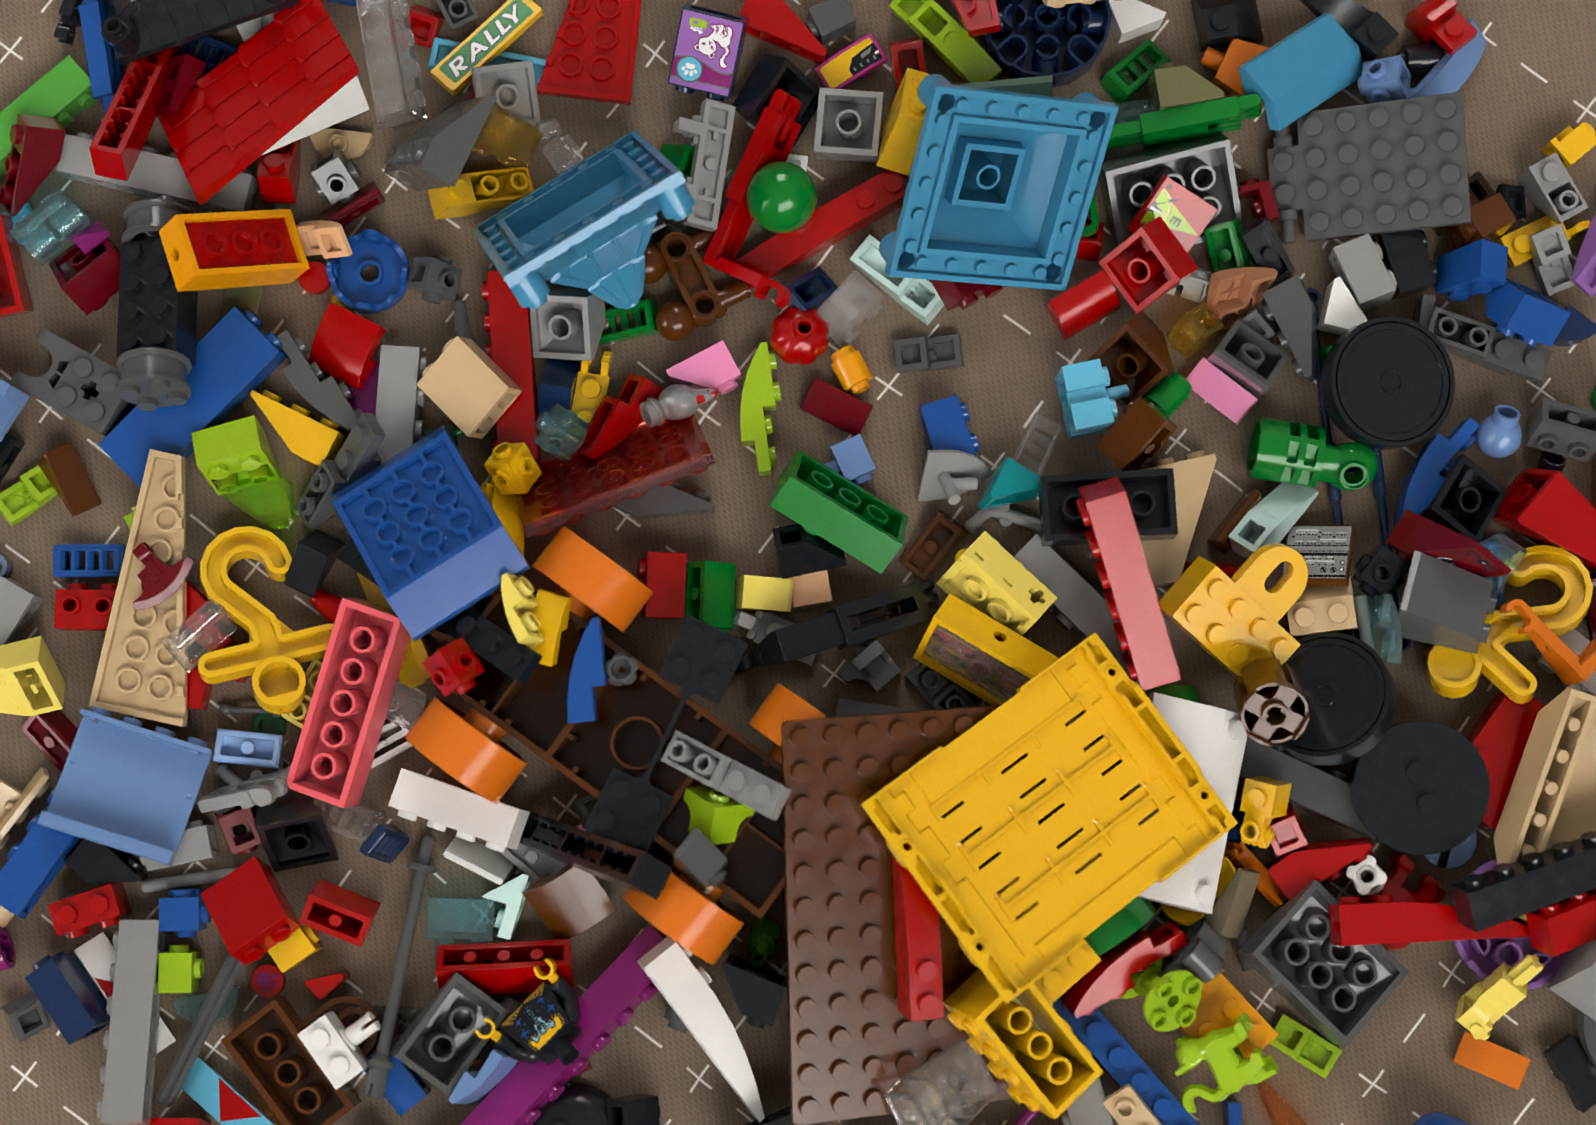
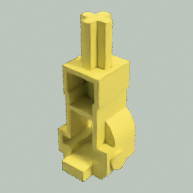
M1530 954L1526 955L1513 968L1505 962L1502 963L1483 982L1475 984L1461 996L1458 1001L1455 1020L1469 1030L1473 1038L1486 1041L1490 1037L1492 1025L1526 997L1528 982L1543 970L1544 965L1539 962V958L1535 954L1532 956Z

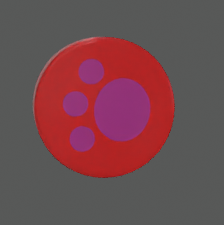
M276 964L261 965L254 970L251 976L253 991L264 998L279 994L286 984L285 973H282Z

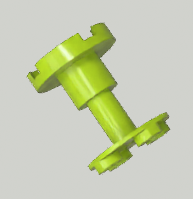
M1162 957L1151 963L1146 970L1131 974L1130 977L1135 987L1126 991L1120 998L1129 999L1139 995L1146 997L1143 1005V1015L1147 1024L1156 1031L1167 1032L1180 1026H1190L1196 1018L1195 1011L1201 999L1203 984L1200 979L1188 970H1173L1163 976V971L1161 970Z

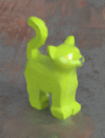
M1246 1012L1240 1014L1235 1019L1233 1026L1213 1029L1201 1038L1185 1035L1176 1038L1175 1056L1179 1064L1178 1069L1175 1071L1176 1076L1195 1069L1202 1061L1206 1060L1218 1085L1216 1089H1211L1202 1084H1190L1184 1088L1181 1094V1102L1187 1112L1191 1114L1196 1113L1195 1097H1201L1212 1103L1224 1101L1230 1094L1238 1092L1245 1085L1260 1083L1275 1075L1280 1069L1271 1054L1263 1057L1261 1047L1254 1049L1249 1058H1245L1238 1045L1249 1036L1248 1031L1254 1026Z

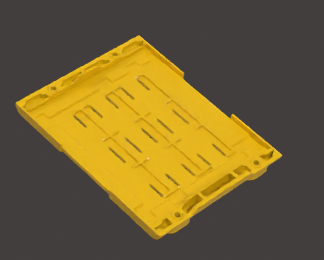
M1096 632L1018 688L1015 696L943 749L941 746L861 804L885 837L887 847L900 865L909 870L957 936L961 949L970 961L982 970L1006 1004L1085 943L1082 939L1156 881L1158 883L1164 882L1238 824L1203 777L1200 766L1141 687L1129 678ZM1109 670H1112V671H1113V673H1114L1113 676H1111V675L1109 674V672H1108ZM1080 712H1085L1067 727L1064 725ZM1099 736H1103L1101 740H1099L1089 749H1087L1086 751L1083 750V748H1085ZM1025 753L1028 755L1015 766H1013L1011 769H1009L1007 772H1005L1004 774L1001 773V771H1003L1005 768H1007L1009 765H1011ZM1118 760H1121L1120 764H1118L1115 768H1113L1107 774L1102 776L1101 773H1103L1105 770H1107L1109 767L1115 764ZM1045 778L1046 781L1044 783H1042L1040 786H1038L1024 798L1020 799V796L1022 794H1024L1026 791H1028L1030 788H1032L1034 785H1036L1038 782ZM1136 785L1140 786L1122 801L1119 799ZM1201 792L1205 794V799L1201 798ZM963 802V805L944 819L941 817L958 803ZM1060 804H1064V806L1061 809H1059L1057 812H1055L1041 824L1038 823L1039 820H1041L1043 817H1045L1047 814H1049L1051 811L1057 808ZM1156 809L1158 810L1156 814L1139 826L1138 823ZM978 827L982 828L979 832H977L963 844L960 843L962 839H964ZM1082 828L1083 831H1081L1078 835H1076L1074 838H1072L1070 841L1064 844L1061 848H1056L1068 837H1070L1072 834H1074L1076 831ZM903 844L909 845L908 851L903 849ZM997 852L1000 853L999 856H997L983 868L979 869V866L981 864H983ZM1097 854H1101L1099 858H1097L1095 861H1093L1090 865H1088L1086 868H1084L1081 872H1079L1076 875L1075 871H1077L1079 868L1085 865ZM1018 877L1019 880L998 895L997 892ZM1035 902L1037 903V905L1033 909H1031L1029 912L1023 915L1020 919H1016V917L1020 915L1022 912H1024L1027 908H1029ZM977 943L981 944V951H978L976 949Z

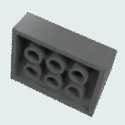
M490 94L452 103L398 143L396 147L392 146L384 161V163L388 164L384 173L416 191L455 186L497 97Z
M1222 133L1184 140L1107 160L1102 163L1098 178L1116 247L1133 234L1128 229L1129 225L1164 174L1218 209L1206 227L1239 218L1242 230H1244L1230 139ZM1204 232L1201 233L1195 244L1206 241Z
M1313 880L1265 921L1239 949L1238 953L1330 1043L1347 1047L1409 971L1381 944L1351 946L1331 944L1329 904L1339 902L1317 880Z

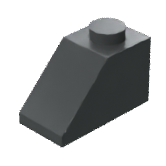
M696 827L673 854L674 867L704 891L710 885L716 888L728 873L724 869L727 866L728 859Z

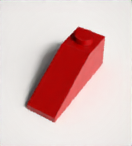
M745 0L739 16L749 18L746 34L817 64H822L827 60V50L783 0Z

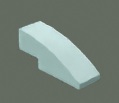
M869 234L849 258L850 261L883 291L928 326L944 307V303L933 284L927 279L888 276L884 271L886 262L879 252L881 242Z

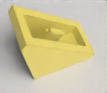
M753 575L736 577L735 610L791 612L793 579Z

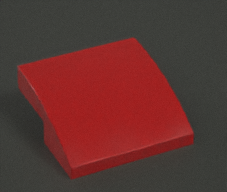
M330 302L316 332L309 363L316 362L322 372L340 381H344V383L361 391L376 364L371 357L386 330L380 325Z

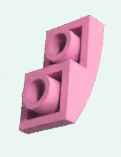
M1204 357L1186 378L1194 392L1237 425L1258 401L1256 397Z

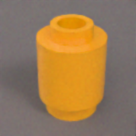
M853 345L843 347L830 356L833 362L831 367L844 392L852 391L853 395H857L870 388L869 382L873 379V376L860 351L855 350Z

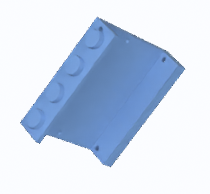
M92 706L91 711L81 708L79 713L83 718L47 812L42 810L37 823L56 831L172 866L213 752L211 749L206 748L207 742L188 737L186 742L174 738L175 732L156 726L154 732L142 728L143 722L134 718L124 716L123 721L110 718L111 712Z

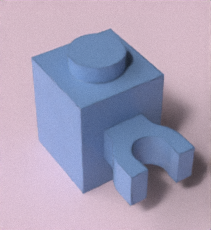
M860 434L830 447V454L834 461L824 465L858 486L872 480L870 475L875 473L876 468Z

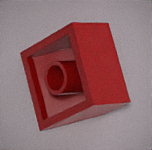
M1161 217L1140 227L1099 262L1136 314L1143 311L1199 269Z

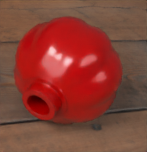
M792 305L784 309L781 314L772 320L770 326V346L785 363L800 364L802 366L810 365L827 350L829 325L814 308L804 312Z

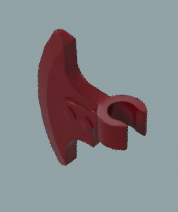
M146 542L138 545L132 552L145 564V568L137 575L143 583V592L133 602L134 610L153 607L173 595L189 575L193 559L184 557L173 566L166 565Z

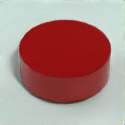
M317 261L308 262L309 269L298 277L300 286L312 295L325 293L331 286L326 266Z

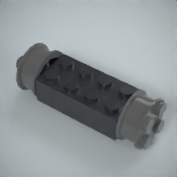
M166 195L158 196L156 199L130 202L122 213V219L127 225V230L122 234L120 250L116 361L117 368L121 372V380L116 384V393L121 399L137 405V408L142 411H154L158 407L186 404L191 396V387L186 383L187 375L191 372L192 366L196 365L198 290L177 292L159 234V230L176 214H194V212L187 206L175 202L173 197Z

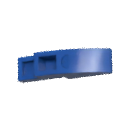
M1471 417L1462 421L1447 439L1438 433L1432 436L1420 450L1400 490L1394 516V528L1406 509L1421 515L1428 505L1431 504L1445 480L1439 473L1441 475L1446 474L1455 463L1452 457L1458 450L1461 449L1464 452L1475 441L1477 437L1473 433L1480 425Z

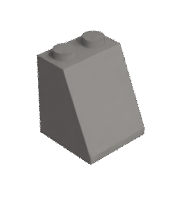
M1596 939L1572 949L1547 987L1595 1022Z

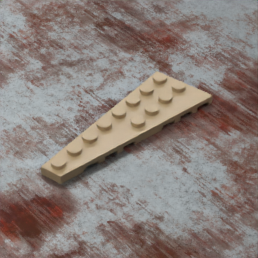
M150 449L88 706L186 727L188 721L186 579L173 595L158 605L142 610H134L133 602L143 592V583L137 575L145 568V564L132 552L138 545L146 542L166 565L173 566L186 557L185 457Z

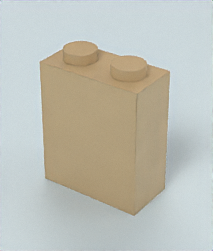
M456 336L444 345L443 353L439 358L424 369L423 377L416 385L468 437L483 439L523 390L472 339Z

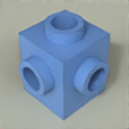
M1401 55L1363 62L1362 76L1358 77V89L1361 95H1365L1369 104L1408 99L1411 73Z

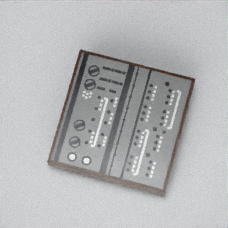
M1293 525L1287 533L1285 545L1299 552L1304 558L1308 568L1306 586H1348L1355 538L1354 525ZM1286 561L1282 564L1281 577L1287 571Z

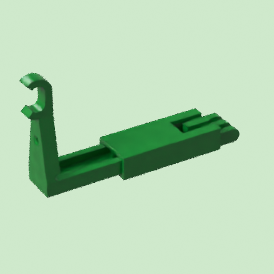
M1258 94L1239 97L1232 96L1139 114L1140 120L1113 125L1106 150L1145 143V148L1241 130V120L1256 118L1261 115V98ZM1095 191L1089 208L1092 223L1090 226L1084 227L1081 235L1083 237L1094 235L1100 226Z

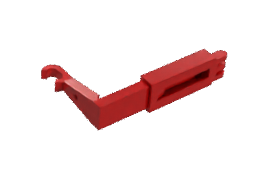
M777 89L768 107H765L726 192L725 196L730 200L707 248L702 263L755 286V297L759 299L767 298V293L771 288L777 289L778 296L774 300L775 306L783 309L788 305L791 297L787 286L734 263L753 222L746 203V192L750 180L763 166L773 162H786L802 127L794 122L801 108V101L784 90Z

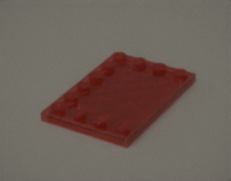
M695 415L682 420L664 419V423L661 426L648 427L645 422H642L623 441L594 460L574 452L575 449L538 463L537 465L542 474L526 494H515L522 527L527 538L534 535L543 536L551 532L554 527L564 523L572 524L580 521L584 515L595 511H606L617 502L627 498H639L647 490L657 486H669L675 483L678 478L690 473L699 474L704 472L710 465L715 464V460Z

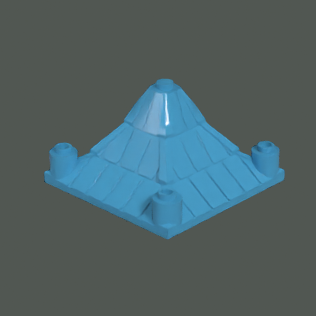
M931 74L925 77L918 87V97L927 108L903 200V207L896 228L897 231L887 234L879 245L880 255L886 262L884 271L890 277L1066 291L1119 107L1112 102L1101 101L1090 92H1081L1073 99L957 86L952 85L944 76L939 74Z
M633 130L471 228V230L522 308L529 307L533 310L545 304L548 300L546 296L550 293V288L545 280H550L554 284L587 289L590 293L614 307L627 310L636 306L641 301L640 297L644 294V253L658 219L656 214L661 210L666 219L683 220L693 212L691 208L695 205V200L688 190L680 170L636 130Z

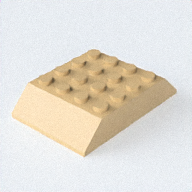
M1567 687L1537 713L1493 836L1498 864L1513 863L1521 860L1522 856L1527 853H1540L1551 849V846L1555 843L1571 842L1581 838V835L1585 832L1596 831V696Z

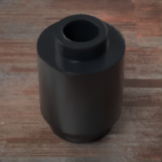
M1434 42L1405 44L1401 46L1400 51L1396 52L1395 56H1402L1411 76L1427 75L1445 55V50Z

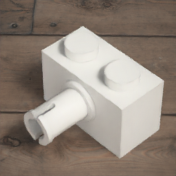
M331 1011L297 1034L336 1090L369 1067L367 1066L368 1059L358 1045L381 1029L378 1020L365 1028L366 1024L376 1018L370 1011L366 1012L364 1016L348 1028H345L334 1011Z

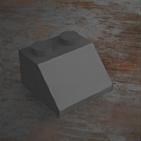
M1237 319L1207 360L1223 373L1228 374L1239 382L1244 389L1261 397L1271 387L1290 356Z

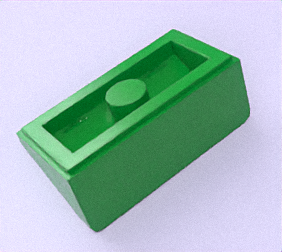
M1239 218L1208 226L1203 231L1213 272L1251 267L1250 259L1237 236L1238 233L1243 231Z

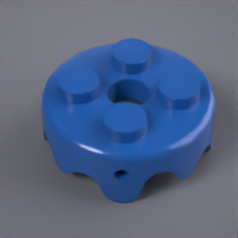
M366 229L357 235L347 237L353 254L347 257L328 259L326 264V272L333 292L347 307L357 312L366 314L380 313L392 308L404 297L408 290L406 283L411 267L406 254L397 242L373 229ZM369 266H375L379 269L378 278L372 282H366L362 277L363 271Z

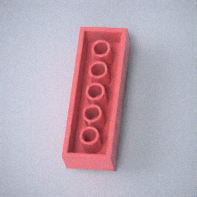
M342 598L286 782L289 789L341 808L360 804L411 638L392 609L360 598Z

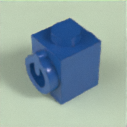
M201 889L168 890V897L159 898V932L176 931V937H196L197 930L207 929V923H210L211 915L200 895Z

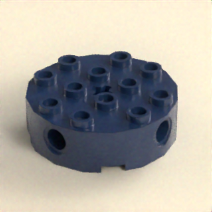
M996 0L1001 31L982 35L985 51L1002 69L1004 75L1010 79L1052 75L1053 87H1059L1072 83L1087 73L1093 66L1107 41L1112 14L1108 0H1098L1093 4H1066L1061 8L1046 6L1042 0ZM1041 19H1046L1047 24H1044Z

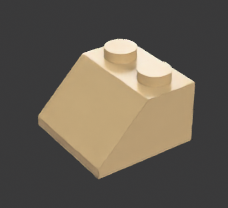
M1351 575L1349 576L1348 586L1305 587L1302 595L1287 611L1290 635L1292 637L1358 629Z

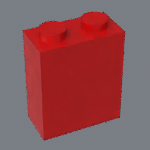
M256 856L200 894L230 955L245 965L260 959L266 951L277 943L287 940L294 931L301 927L271 868Z

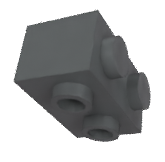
M1542 397L1526 421V446L1588 462L1596 452V412Z

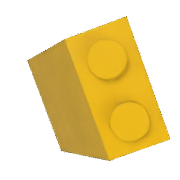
M907 67L884 121L876 166L910 176L927 108L919 100L918 87L922 80L930 74Z

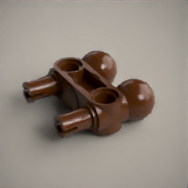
M701 229L692 234L685 230L681 232L675 231L664 236L663 240L655 243V246L648 244L644 253V284H654L667 273L681 301L667 302L656 313V329L667 340L680 341L686 339L695 328L711 326L717 319L726 315L725 312H727L728 307L752 296L748 284L744 281L736 282L721 290L715 289L699 257V251L708 248L715 231L710 232ZM671 246H680L685 253L680 257H673L668 253V249ZM700 302H707L712 306L713 310L708 314H702L698 312L696 305Z

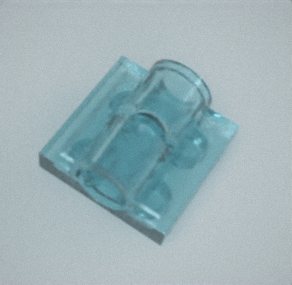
M59 189L55 193H51L43 198L40 206L33 212L22 216L16 222L15 227L9 232L43 265L65 246L62 242L63 240L67 239L70 242L71 237L87 228L92 222L84 210Z

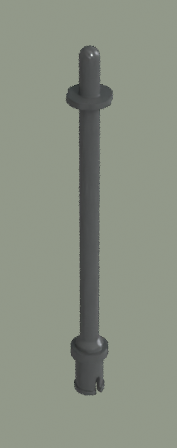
M426 834L421 838L416 863H407V868L413 870L414 875L377 1050L372 1055V1058L367 1060V1066L370 1067L363 1093L364 1097L384 1100L389 1071L394 1068V1063L391 1062L392 1059L389 1054L427 873L433 874L437 870L436 867L429 866L434 838L430 834Z

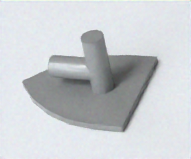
M928 450L916 500L919 502L947 499L949 504L955 505L961 500L959 494L969 490H977L978 485L994 473L983 460L973 454L959 450Z

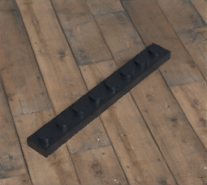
M351 537L337 558L378 586ZM470 607L438 626L456 640L463 637L472 651L522 685L525 684L543 657L525 644L519 643L515 637Z

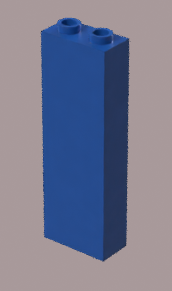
M234 306L196 345V365L192 366V370L186 379V383L191 387V396L186 404L158 407L154 411H142L136 406L98 444L140 488L150 449L185 457L186 460L194 452L191 433L222 424L250 395L251 391H254L288 357L282 349V343L276 338L277 335L272 331H269L267 334L259 326L262 320L249 308L244 311Z

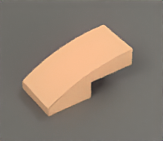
M314 220L302 221L296 225L306 256L322 254L324 259L347 257L353 254L340 223Z

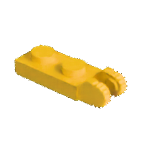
M1546 215L1497 240L1498 244L1508 247L1507 261L1511 269L1532 259L1530 235L1558 223ZM1583 220L1568 230L1562 222L1561 225L1567 241L1572 236L1588 229L1591 223L1590 220Z
M604 351L602 355L600 375L589 373L592 361L582 360L581 372L578 371L567 431L568 436L581 438L604 395L608 396L611 381L609 376L612 361L611 351Z

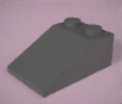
M455 972L407 1027L391 1049L390 1054L449 1096L464 1072L468 1070L490 1039L478 1037L475 1029L479 1030L483 1035H489L492 1027L490 1023L483 1019L493 1020L497 1029L509 1011Z

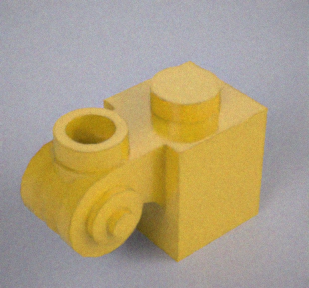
M1265 776L1245 778L1240 811L1245 812L1244 821L1240 828L1242 843L1252 844L1253 846L1258 845V847L1264 849L1269 847L1275 837L1274 828L1270 826L1272 818L1286 816L1292 783Z

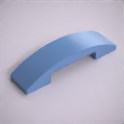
M1468 18L1467 21L1477 30L1476 37L1452 56L1446 53L1415 88L1410 87L1408 98L1457 92L1477 66L1487 43L1473 18Z

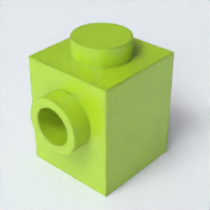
M189 944L169 945V951H163L158 954V993H193L199 990V978H203L204 959L200 958V950H190Z

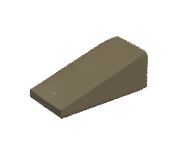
M1238 868L1213 906L1212 914H1208L1205 922L1220 936L1236 939L1239 937L1260 878L1258 871Z

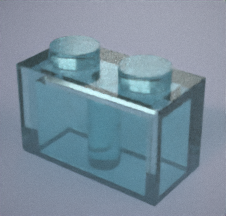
M428 897L426 938H435L434 944L453 945L455 939L468 940L467 944L492 941L496 939L497 933L495 921L498 914V902L487 898Z

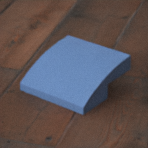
M493 1049L480 1071L464 1072L448 1101L452 1104H480L519 1061L513 1060L501 1050Z

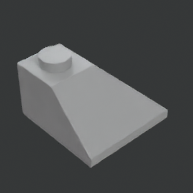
M583 288L550 291L546 296L548 300L545 304L537 309H530L533 358L594 360L606 321L605 301Z

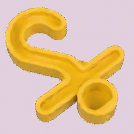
M255 526L235 527L219 534L206 547L200 562V577L202 588L209 603L248 632L250 639L245 644L203 654L198 661L199 675L208 684H218L253 675L252 688L258 705L265 711L273 714H287L296 710L306 695V676L300 663L324 658L334 624H323L293 631L278 620L273 612L229 579L228 573L230 568L242 559L259 561L265 567L269 577L277 582L285 581L292 561L285 543L272 532Z
M1548 545L1526 547L1510 556L1506 565L1512 570L1509 575L1505 576V580L1510 585L1521 587L1536 579H1547L1557 584L1561 590L1562 598L1555 604L1530 607L1538 618L1557 637H1562L1577 628L1588 612L1593 591L1589 571L1580 559L1563 548ZM1515 609L1505 614L1499 613L1500 610L1494 611V614L1486 615L1485 623L1491 624L1487 644L1480 643L1477 654L1435 645L1429 652L1425 672L1427 683L1432 690L1442 697L1452 699L1464 697L1476 687L1481 672L1513 702L1518 704L1530 702L1537 688V680L1527 668L1504 649V646L1508 643L1532 640L1527 633L1518 635V628L1523 626L1524 621Z

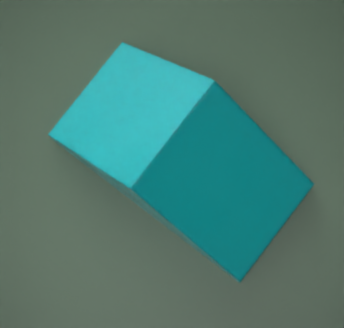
M1007 457L994 470V474L991 476L978 506L980 510L1036 499L1039 496L1038 480L1040 476Z

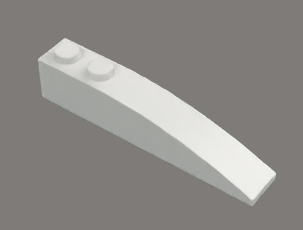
M667 936L637 960V962L748 1111L761 1122L765 1116L755 1078L731 1020L715 993L709 987L712 979L702 966L694 967L689 960L693 956L692 952Z

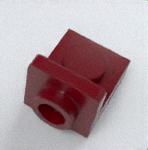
M1253 178L1240 183L1241 187H1238L1239 200L1253 197L1250 203L1253 217L1255 219L1258 218V220L1261 217L1269 218L1271 224H1273L1280 216L1270 180L1260 182L1259 178Z

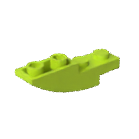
M893 0L889 4L890 10L931 46L936 55L967 83L994 81L1003 72L989 54L972 37H969L966 30L934 0Z
M767 342L760 343L752 358L744 382L740 406L742 447L755 445L759 477L772 475L771 466H777L775 446L768 447L767 435L773 434L771 416L764 415V412L776 410L775 401H781L779 381L773 382L771 370L777 369L775 351H768Z

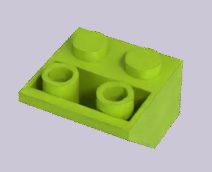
M255 415L191 433L197 467L218 496L234 494L240 489L254 485H265L271 480L280 478L265 431Z

